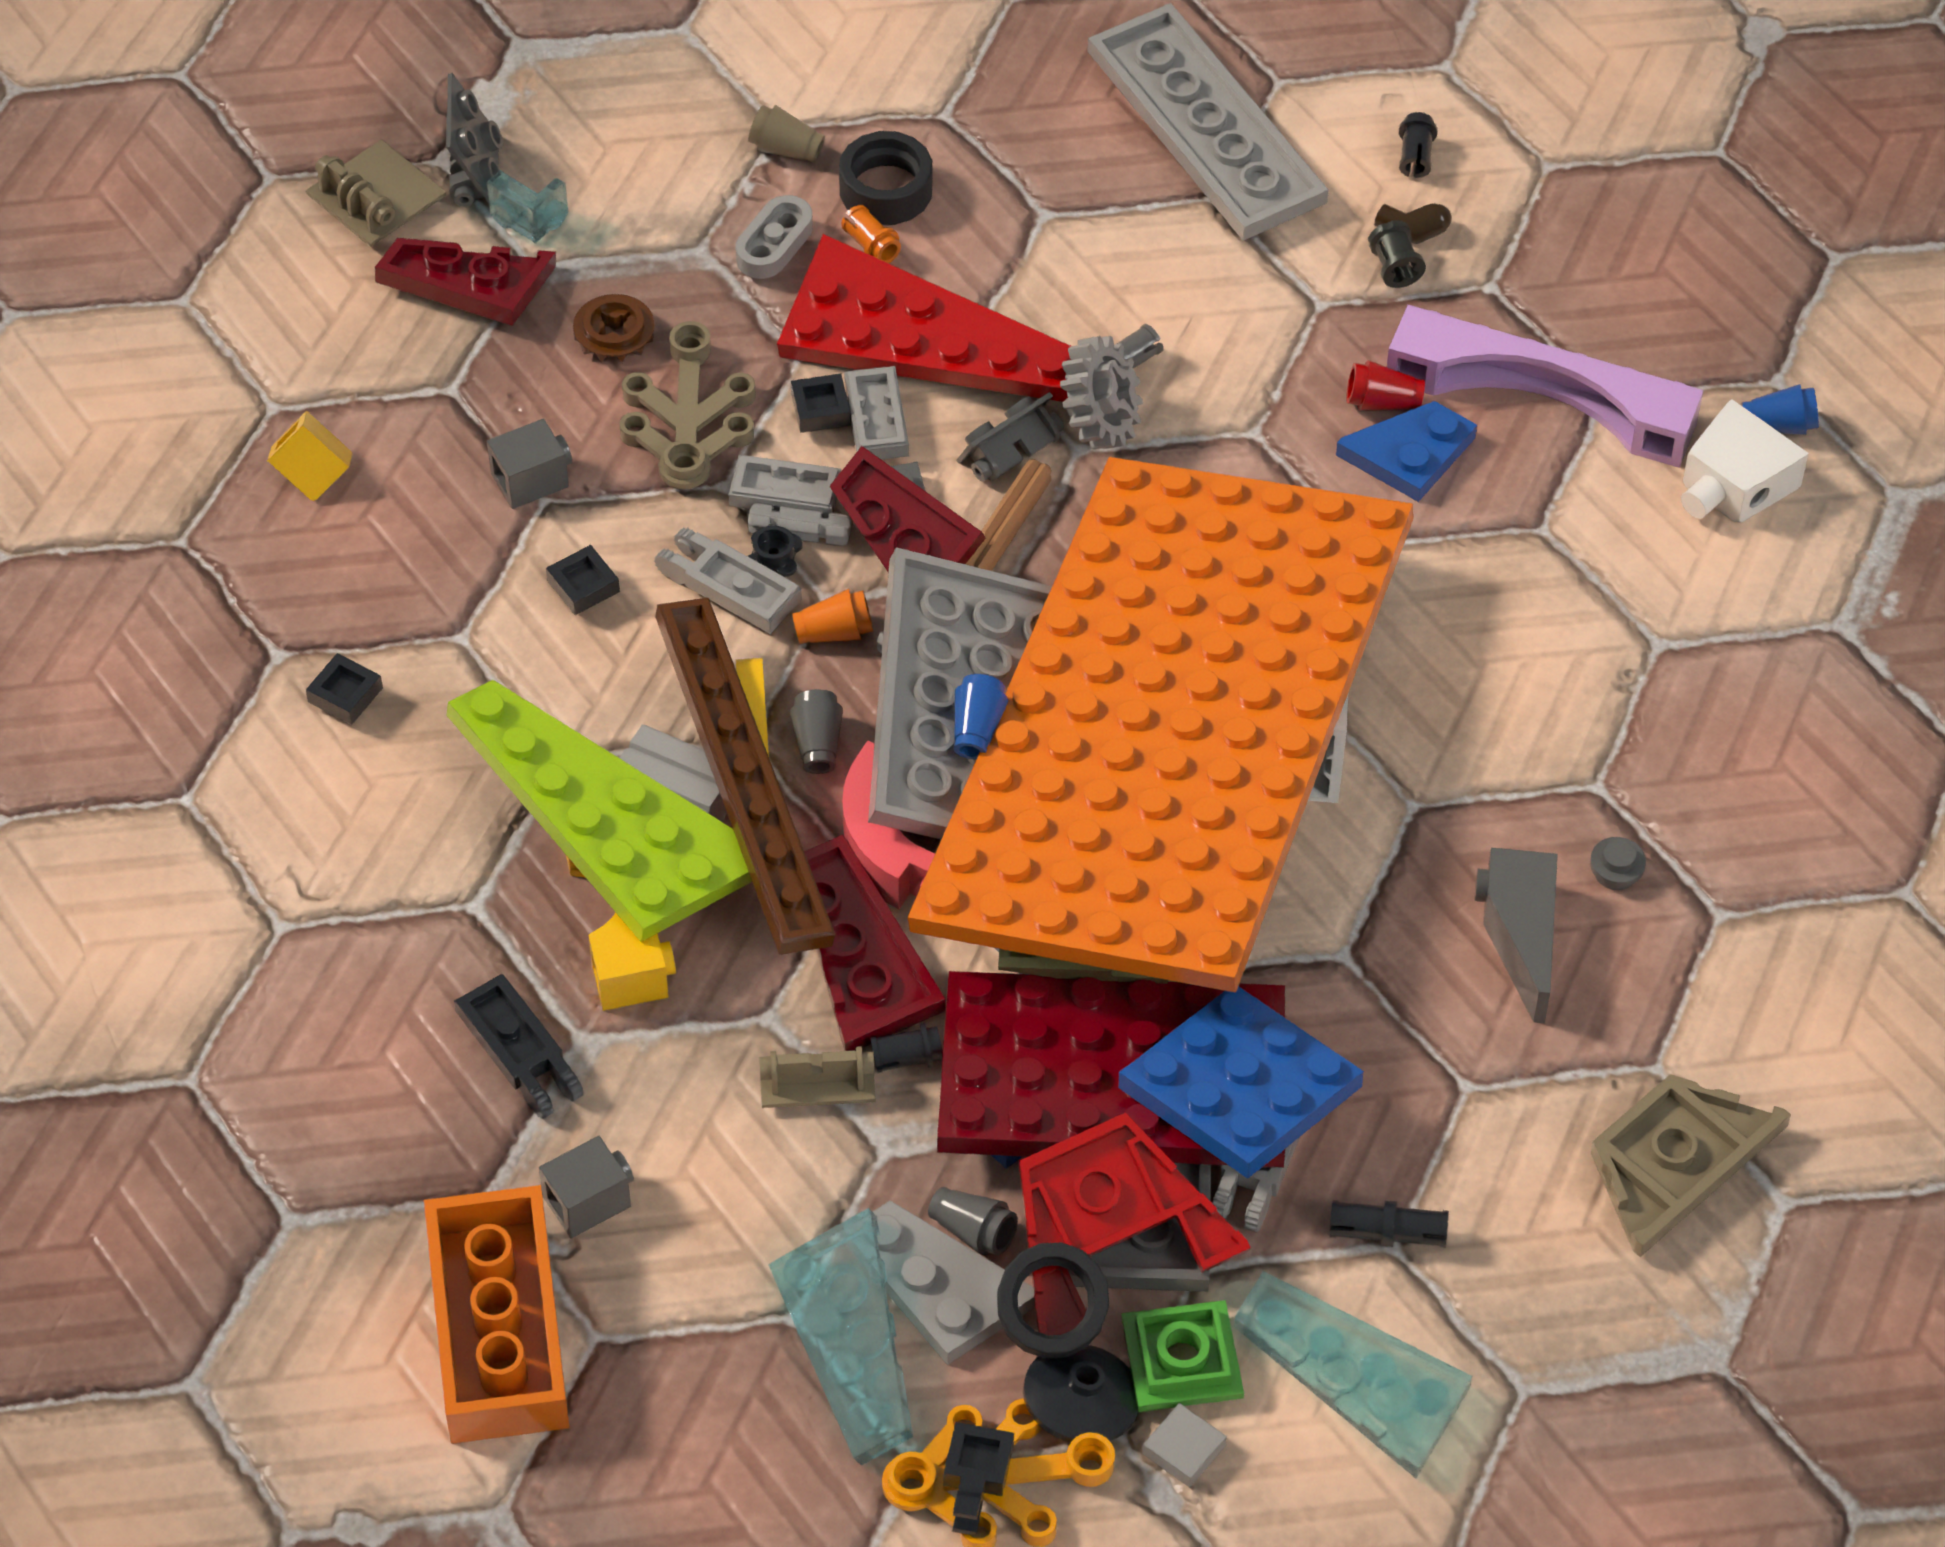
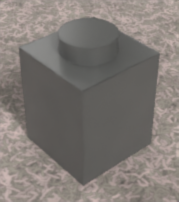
M544 418L487 440L491 475L512 509L569 487L567 465L572 464L569 446L561 434L554 436Z
M600 1135L539 1166L542 1196L571 1239L631 1207L629 1183L634 1181L632 1170L623 1154L619 1150L611 1153Z

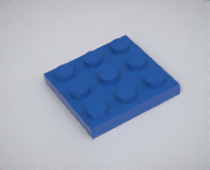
M1238 986L1236 993L1230 991L1221 993L1119 1072L1118 1088L1248 1179L1362 1087L1364 1071Z

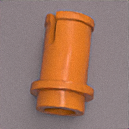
M864 205L854 206L846 212L857 224L853 225L847 218L843 217L841 227L864 249L865 253L887 263L892 262L898 256L901 250V243L899 242V235L894 229L885 228Z

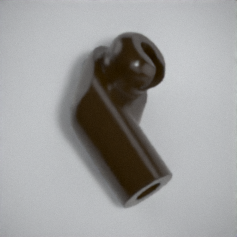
M1437 203L1425 205L1408 213L1384 204L1376 215L1374 225L1378 227L1381 224L1394 220L1403 221L1408 224L1411 230V243L1419 244L1445 232L1451 224L1452 215L1446 206Z

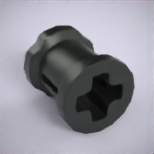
M1397 220L1379 225L1370 233L1368 237L1369 247L1372 254L1378 256L1383 266L1381 268V276L1387 286L1391 288L1407 287L1423 276L1426 264L1422 256L1415 252L1412 247L1411 230L1407 223Z

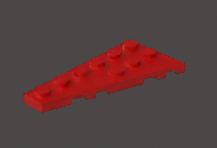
M825 234L821 237L777 342L780 358L857 370L895 366L897 376L1035 398H1041L1050 392L1053 396L1050 400L1064 402L1068 398L1067 391L1060 387V381L1066 380L1065 376L1067 373L1064 371L1062 363L1063 361L1071 360L1068 352L1071 345Z

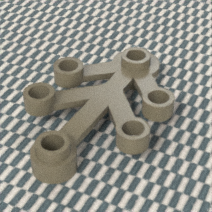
M686 321L676 325L671 330L669 336L671 356L679 363L677 404L653 386L652 379L645 373H630L622 381V393L625 403L632 407L645 406L676 431V439L672 443L653 429L649 417L644 413L630 412L625 414L619 423L621 440L631 447L643 446L660 460L659 473L662 480L666 484L678 489H690L701 485L710 475V461L730 446L737 448L745 447L754 439L753 419L746 413L735 412L729 414L724 419L723 427L697 443V432L731 406L743 408L751 405L756 398V389L753 377L746 373H734L725 380L723 387L698 404L700 366L710 356L711 339L708 328L695 321ZM634 388H643V389H644V390L639 391V392L632 391V389H634ZM738 388L746 389L744 392H735L733 390ZM633 427L642 428L640 431L635 432L629 430ZM734 428H744V429H746V430H744V431H742V432H734V431H732V429H734Z

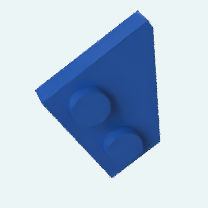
M1433 401L1342 437L1337 442L1336 456L1419 502L1476 438L1477 424Z

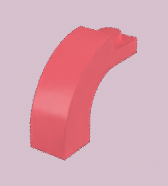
M867 741L852 763L843 788L844 837L884 901L900 909L910 894L917 896L935 853L914 844L899 829L868 822L874 743Z

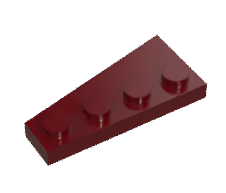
M844 835L804 851L835 932L833 947L817 949L844 1051H856L858 1046L863 1048L870 1045L871 1037L878 1038L895 1034L946 1011L945 997Z

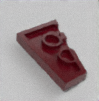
M863 446L859 448L829 486L888 573L889 561L896 547L966 564L986 539L982 531Z

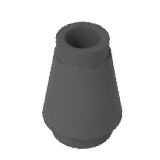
M814 689L801 692L795 697L794 706L790 709L789 713L803 761V769L811 774L829 773L836 767L835 759L837 757L843 707L838 703L836 694L831 691Z
M941 1187L935 1192L928 1208L930 1219L937 1221L938 1224L981 1255L988 1253L994 1255L1002 1254L1011 1244L1018 1226L1017 1214L1009 1210V1206L1005 1201L951 1190L946 1187Z

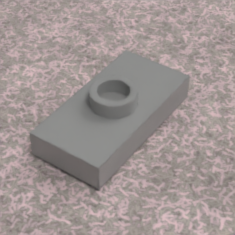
M895 366L845 371L844 382L851 412V425L856 452L863 446L880 459L908 457L909 442Z
M739 455L729 491V506L751 509L752 504L760 503L774 505V511H780L781 506L823 512L822 517L829 518V513H834L837 501L836 495L829 486L839 475L841 468Z

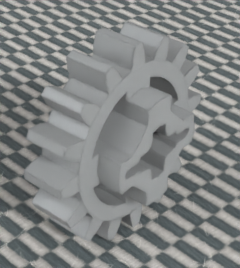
M1096 336L1077 340L1078 345L1071 346L1068 349L1071 360L1063 361L1062 367L1067 373L1065 376L1066 380L1060 381V387L1067 391L1068 398L1062 404L1071 417L1069 425L1071 428L1080 427L1079 440L1081 442L1090 441V447L1093 450L1125 446L1127 439L1135 437L1132 425L1140 424L1141 418L1137 413V405L1143 404V399L1135 391V387L1140 384V378L1136 376L1133 369L1134 361L1132 358H1123L1124 345L1122 343L1114 345L1112 336Z

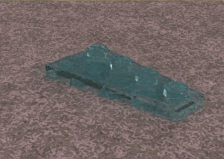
M1264 1271L1235 1315L1234 1327L1415 1479H1417L1471 1387L1473 1376Z

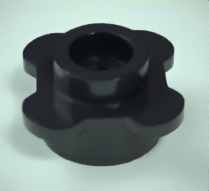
M776 525L763 527L752 534L751 543L753 550L752 554L748 555L749 558L783 577H789L796 572L797 563L794 561L795 556L802 549V540L798 535Z

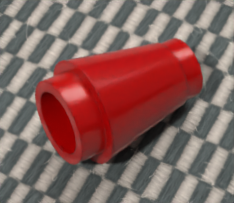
M1367 360L1365 365L1354 363L1349 375L1346 401L1347 404L1358 405L1359 411L1415 409L1422 405L1425 381Z

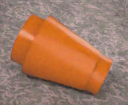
M846 589L802 609L800 612L792 613L800 644L862 640V634L874 632L863 590L851 593L850 589Z

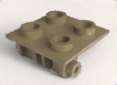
M382 139L345 164L336 156H322L315 165V170L318 172V182L306 190L308 196L370 247L447 195L445 190Z

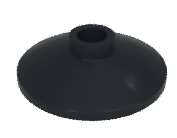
M1088 1345L1087 1348L1066 1358L1044 1359L1037 1356L1026 1372L1023 1396L1030 1415L1045 1431L1061 1440L1071 1443L1075 1437L1081 1434L1097 1433L1112 1441L1127 1432L1137 1418L1138 1406L1131 1370L1122 1360L1104 1349ZM1080 1381L1089 1383L1090 1385L1083 1384Z

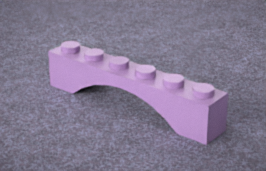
M1411 305L1407 306L1388 350L1387 367L1413 376L1416 379L1424 380V393L1434 396L1461 389L1491 387L1518 389L1545 395L1569 404L1597 420L1617 437L1629 453L1678 468L1681 466L1697 425L1704 391L1687 386L1681 382L1670 381L1639 372L1633 368L1618 366L1581 353H1573L1539 343L1533 339H1525L1491 329L1484 325L1473 324L1442 315L1436 311L1425 310Z

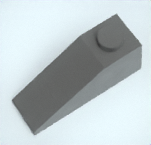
M1491 847L1488 869L1477 868L1474 901L1485 902L1483 925L1533 1022L1545 1023L1551 991L1558 854Z

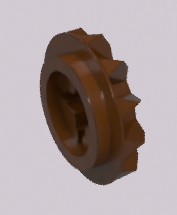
M623 294L599 296L584 304L575 315L573 322L574 340L580 343L583 354L595 353L601 363L608 357H617L623 363L627 354L642 355L644 345L653 342L654 317L651 310L642 301ZM605 326H610L613 329L623 326L624 335H618L615 332L606 335Z

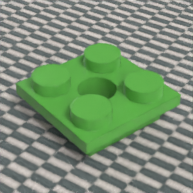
M1226 1300L1121 1313L1138 1412L1174 1408L1179 1403L1183 1406L1244 1399V1389ZM1177 1343H1186L1193 1346L1198 1351V1354L1188 1360H1179L1172 1357L1167 1349Z

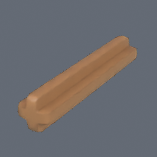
M1036 459L1026 462L981 530L986 539L965 565L989 571L993 570L1051 482V468L1049 465L1040 463Z

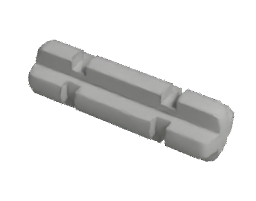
M755 503L752 504L748 516V529L752 534L763 527L776 525L798 535L802 541L819 543L820 538H826V544L839 546L847 545L851 535V518L842 514L829 513V518L822 517L823 512L783 506L780 507V511H774V505Z

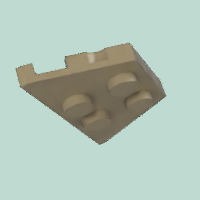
M1670 1074L1593 1141L1591 1155L1633 1252L1639 1257L1645 1254L1789 1125L1791 1114L1787 1110L1774 1106L1773 1112L1770 1113L1739 1103L1740 1095L1721 1089H1705L1697 1082Z

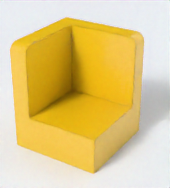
M306 411L271 446L267 461L311 501H315L349 468L352 452L315 417Z

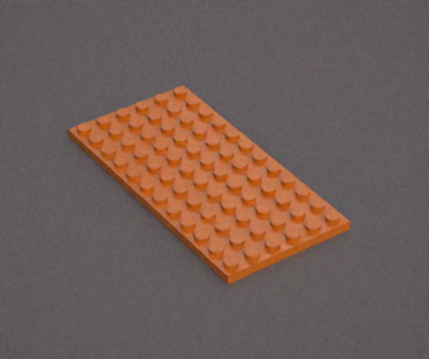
M1109 457L1005 693L1008 698L1007 707L992 741L988 745L986 753L979 752L907 918L910 932L1236 993L1332 738L1335 725L1341 714L1413 522V503Z

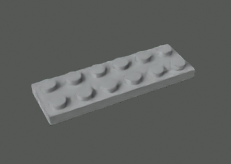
M1172 3L1088 38V53L1243 241L1327 204V187Z

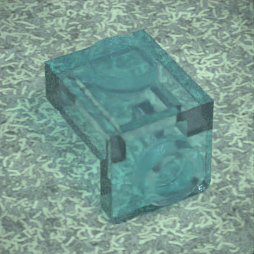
M501 170L487 181L491 216L502 227L515 230L535 244L550 230L557 229L564 222L568 214L566 183L558 178H555L539 193L531 190Z

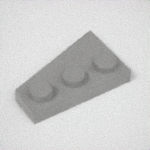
M891 1200L843 1230L844 1243L947 1365L1003 1329L998 1318L997 1290L1004 1273L1003 1268ZM1024 1281L1018 1293V1309L1022 1316L1035 1308L1033 1287Z

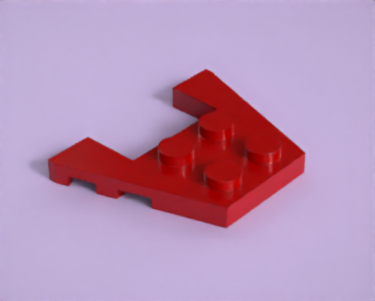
M1126 1112L1019 1161L1028 1248L1039 1243L1062 1242L1082 1249L1089 1256H1093L1162 1223L1176 1219L1202 1273L1245 1254L1251 1249L1248 1240L1238 1230L1236 1231L1217 1211L1215 1205L1181 1174L1174 1162ZM1044 1266L1033 1271L1031 1274L1038 1332L1045 1335H1062L1075 1329L1084 1319L1086 1308L1068 1270L1060 1266Z

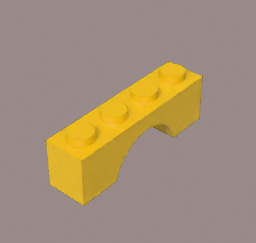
M566 855L570 876L586 878ZM616 912L607 923L588 934L591 963L602 1011L669 998L667 975L676 974L670 941L660 943L657 933L641 942Z

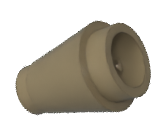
M764 105L760 107L748 137V142L757 145V150L760 152L804 161L808 160L813 163L818 159L825 141V135L818 133L815 129L777 105L773 108Z

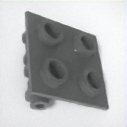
M450 73L448 74L446 148L450 152L451 162L449 194L454 199V202L462 207L470 206L475 200L485 198L491 207L496 209L498 208V186L502 184V174L498 165L499 149L503 146L500 129L493 120L488 121L479 109L473 92L469 89L465 90L454 74Z

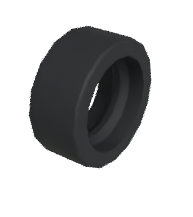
M876 131L865 134L848 144L840 157L839 191L847 210L857 205H864L882 225H896L910 221L922 213L932 199L933 160L927 148L912 136L897 131ZM879 166H895L907 170L915 177L913 181L904 187L893 190H877L864 185L857 178L868 169Z
M1062 1242L1039 1243L1020 1252L1005 1268L997 1290L998 1318L1006 1335L1023 1351L1044 1359L1066 1358L1087 1348L1101 1332L1109 1310L1108 1283L1099 1264L1082 1249ZM1044 1266H1060L1071 1270L1082 1280L1087 1291L1088 1308L1084 1319L1075 1329L1062 1335H1045L1033 1330L1024 1321L1018 1309V1293L1022 1282L1033 1271Z

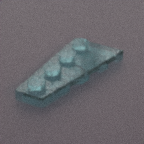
M870 1208L768 1264L852 1456L861 1465L913 1437L902 1366L897 1361L894 1337H897L894 1317L888 1307L885 1284L888 1281L885 1263L880 1257L877 1235H880L878 1220Z

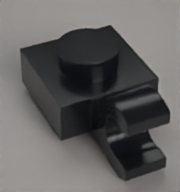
M955 1422L943 1475V1486L958 1488L953 1509L955 1520L952 1532L976 1536L981 1518L984 1494L1003 1496L1014 1447V1432Z

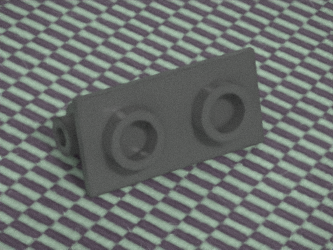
M1049 392L1033 402L1030 396H1027L1004 413L1008 418L1004 422L993 427L990 421L976 428L964 439L968 446L957 458V462L960 464L971 457L974 461L971 468L976 478L982 482L987 479L995 481L1024 460L1014 447L1015 443L1018 442L1027 456L1031 457L1049 444L1057 441L1060 437L1059 433L1064 430L1063 421L1056 413L1049 415L1044 408L1053 397L1052 394Z

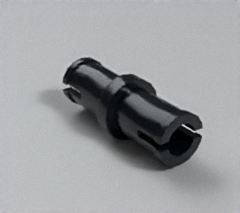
M1333 1200L1330 1218V1237L1381 1240V1246L1394 1247V1242L1446 1248L1449 1211L1397 1207V1201L1385 1200L1384 1206L1345 1203Z

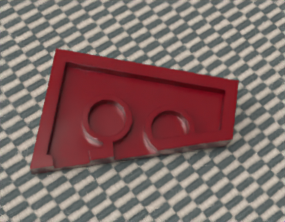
M397 238L376 264L375 282L513 326L556 268V251L538 250L536 258L511 255L510 247L492 246L490 253L463 251L458 243Z

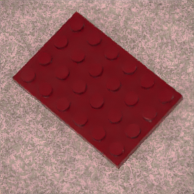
M949 971L937 1153L1028 1157L1126 1112L1174 1163L1227 1165L1118 1088L1119 1072L1225 990L1168 981V984L1155 983L1151 980L1116 982L1100 981L1092 977L1071 980L1026 974ZM1239 983L1240 988L1285 1017V985ZM1285 1149L1263 1167L1284 1168Z

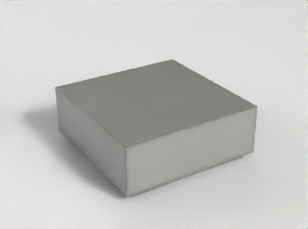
M1179 1403L1145 1441L1142 1454L1190 1488L1225 1448L1227 1436Z

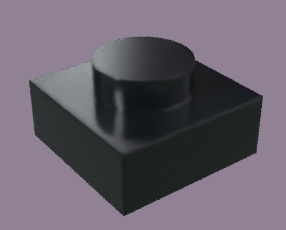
M841 373L791 381V395L800 433L851 425V412Z
M592 545L546 567L547 581L574 615L620 592L618 577Z
M337 653L306 688L308 703L352 725L383 689L382 678L376 672Z

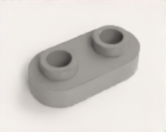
M792 195L779 196L770 200L736 241V263L740 271L749 277L758 279L769 278L781 272L812 233L813 219L810 205L804 199Z

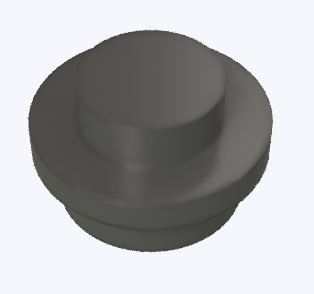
M1610 837L1600 841L1593 848L1590 858V867L1597 881L1604 887L1612 890H1623L1631 887L1642 877L1646 866V857L1641 847L1635 842L1622 837Z

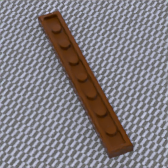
M709 597L657 604L655 618L779 955L833 947L835 939L834 929Z

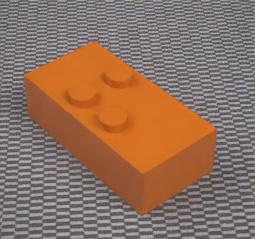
M541 1185L424 1200L445 1414L451 1444L569 1429Z

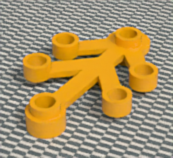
M1024 1398L1010 1403L1006 1410V1418L996 1428L997 1430L1014 1432V1446L1019 1440H1028L1035 1437L1041 1429V1426L1035 1420L1026 1425H1020L1013 1420L1018 1414L1030 1415ZM970 1405L954 1407L947 1416V1424L921 1453L905 1452L888 1463L882 1475V1489L885 1497L893 1506L905 1511H917L927 1508L953 1527L955 1520L953 1509L956 1498L947 1491H955L958 1488L943 1486L945 1469L943 1465L947 1461L955 1422L969 1420L975 1426L982 1427L981 1413L975 1407ZM1084 1433L1071 1441L1067 1453L1012 1458L1003 1496L985 1493L983 1500L1020 1525L1021 1536L1027 1544L1034 1547L1046 1546L1056 1536L1057 1518L1055 1513L1047 1506L1034 1505L1008 1485L1072 1478L1076 1483L1083 1486H1099L1108 1481L1113 1474L1115 1462L1114 1447L1103 1435ZM1087 1460H1093L1098 1462L1101 1467L1096 1470H1086L1081 1468L1080 1464ZM908 1479H916L923 1484L922 1487L917 1489L902 1487V1483ZM981 1512L979 1526L986 1528L989 1534L984 1538H974L971 1535L961 1533V1542L964 1547H994L997 1540V1524L990 1514ZM1034 1520H1042L1049 1525V1528L1042 1532H1035L1028 1525Z

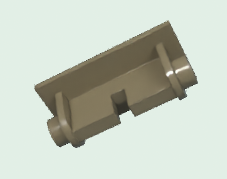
M862 1046L856 1047V1051L822 1052V1054L776 1055V1051H770L771 1056L759 1057L762 1108L876 1102L873 1051H862Z

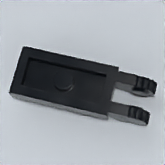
M504 974L498 975L454 1000L456 1013L515 1090L520 1088L525 1101L538 1117L544 1119L554 1113L549 1095L535 1079L547 1071H550L556 1085L571 1102L584 1095L578 1077L563 1058L562 1049Z

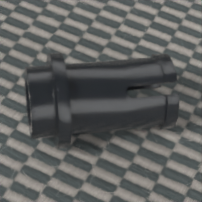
M1423 112L1410 113L1399 125L1398 134L1403 140L1399 169L1402 174L1409 177L1411 162H1415L1413 178H1421L1431 172L1432 142L1437 138L1438 127L1430 115Z
M920 1023L919 1030L878 1038L871 1037L877 1074L887 1070L927 1063L928 1068L934 1067L933 1061L943 1060L938 1027L926 1028L925 1023Z

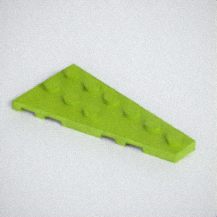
M491 680L448 702L446 716L641 942L752 882L735 833L731 827L495 680Z

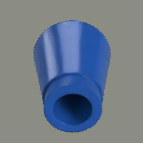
M1798 384L1752 399V401L1741 402L1742 407L1781 434L1807 435V430L1819 428L1814 387L1801 389V385Z
M970 674L965 676L962 680V685L955 689L954 751L959 756L976 760L979 752L986 753L1008 704V698L1004 694L1005 685L999 679L985 674Z

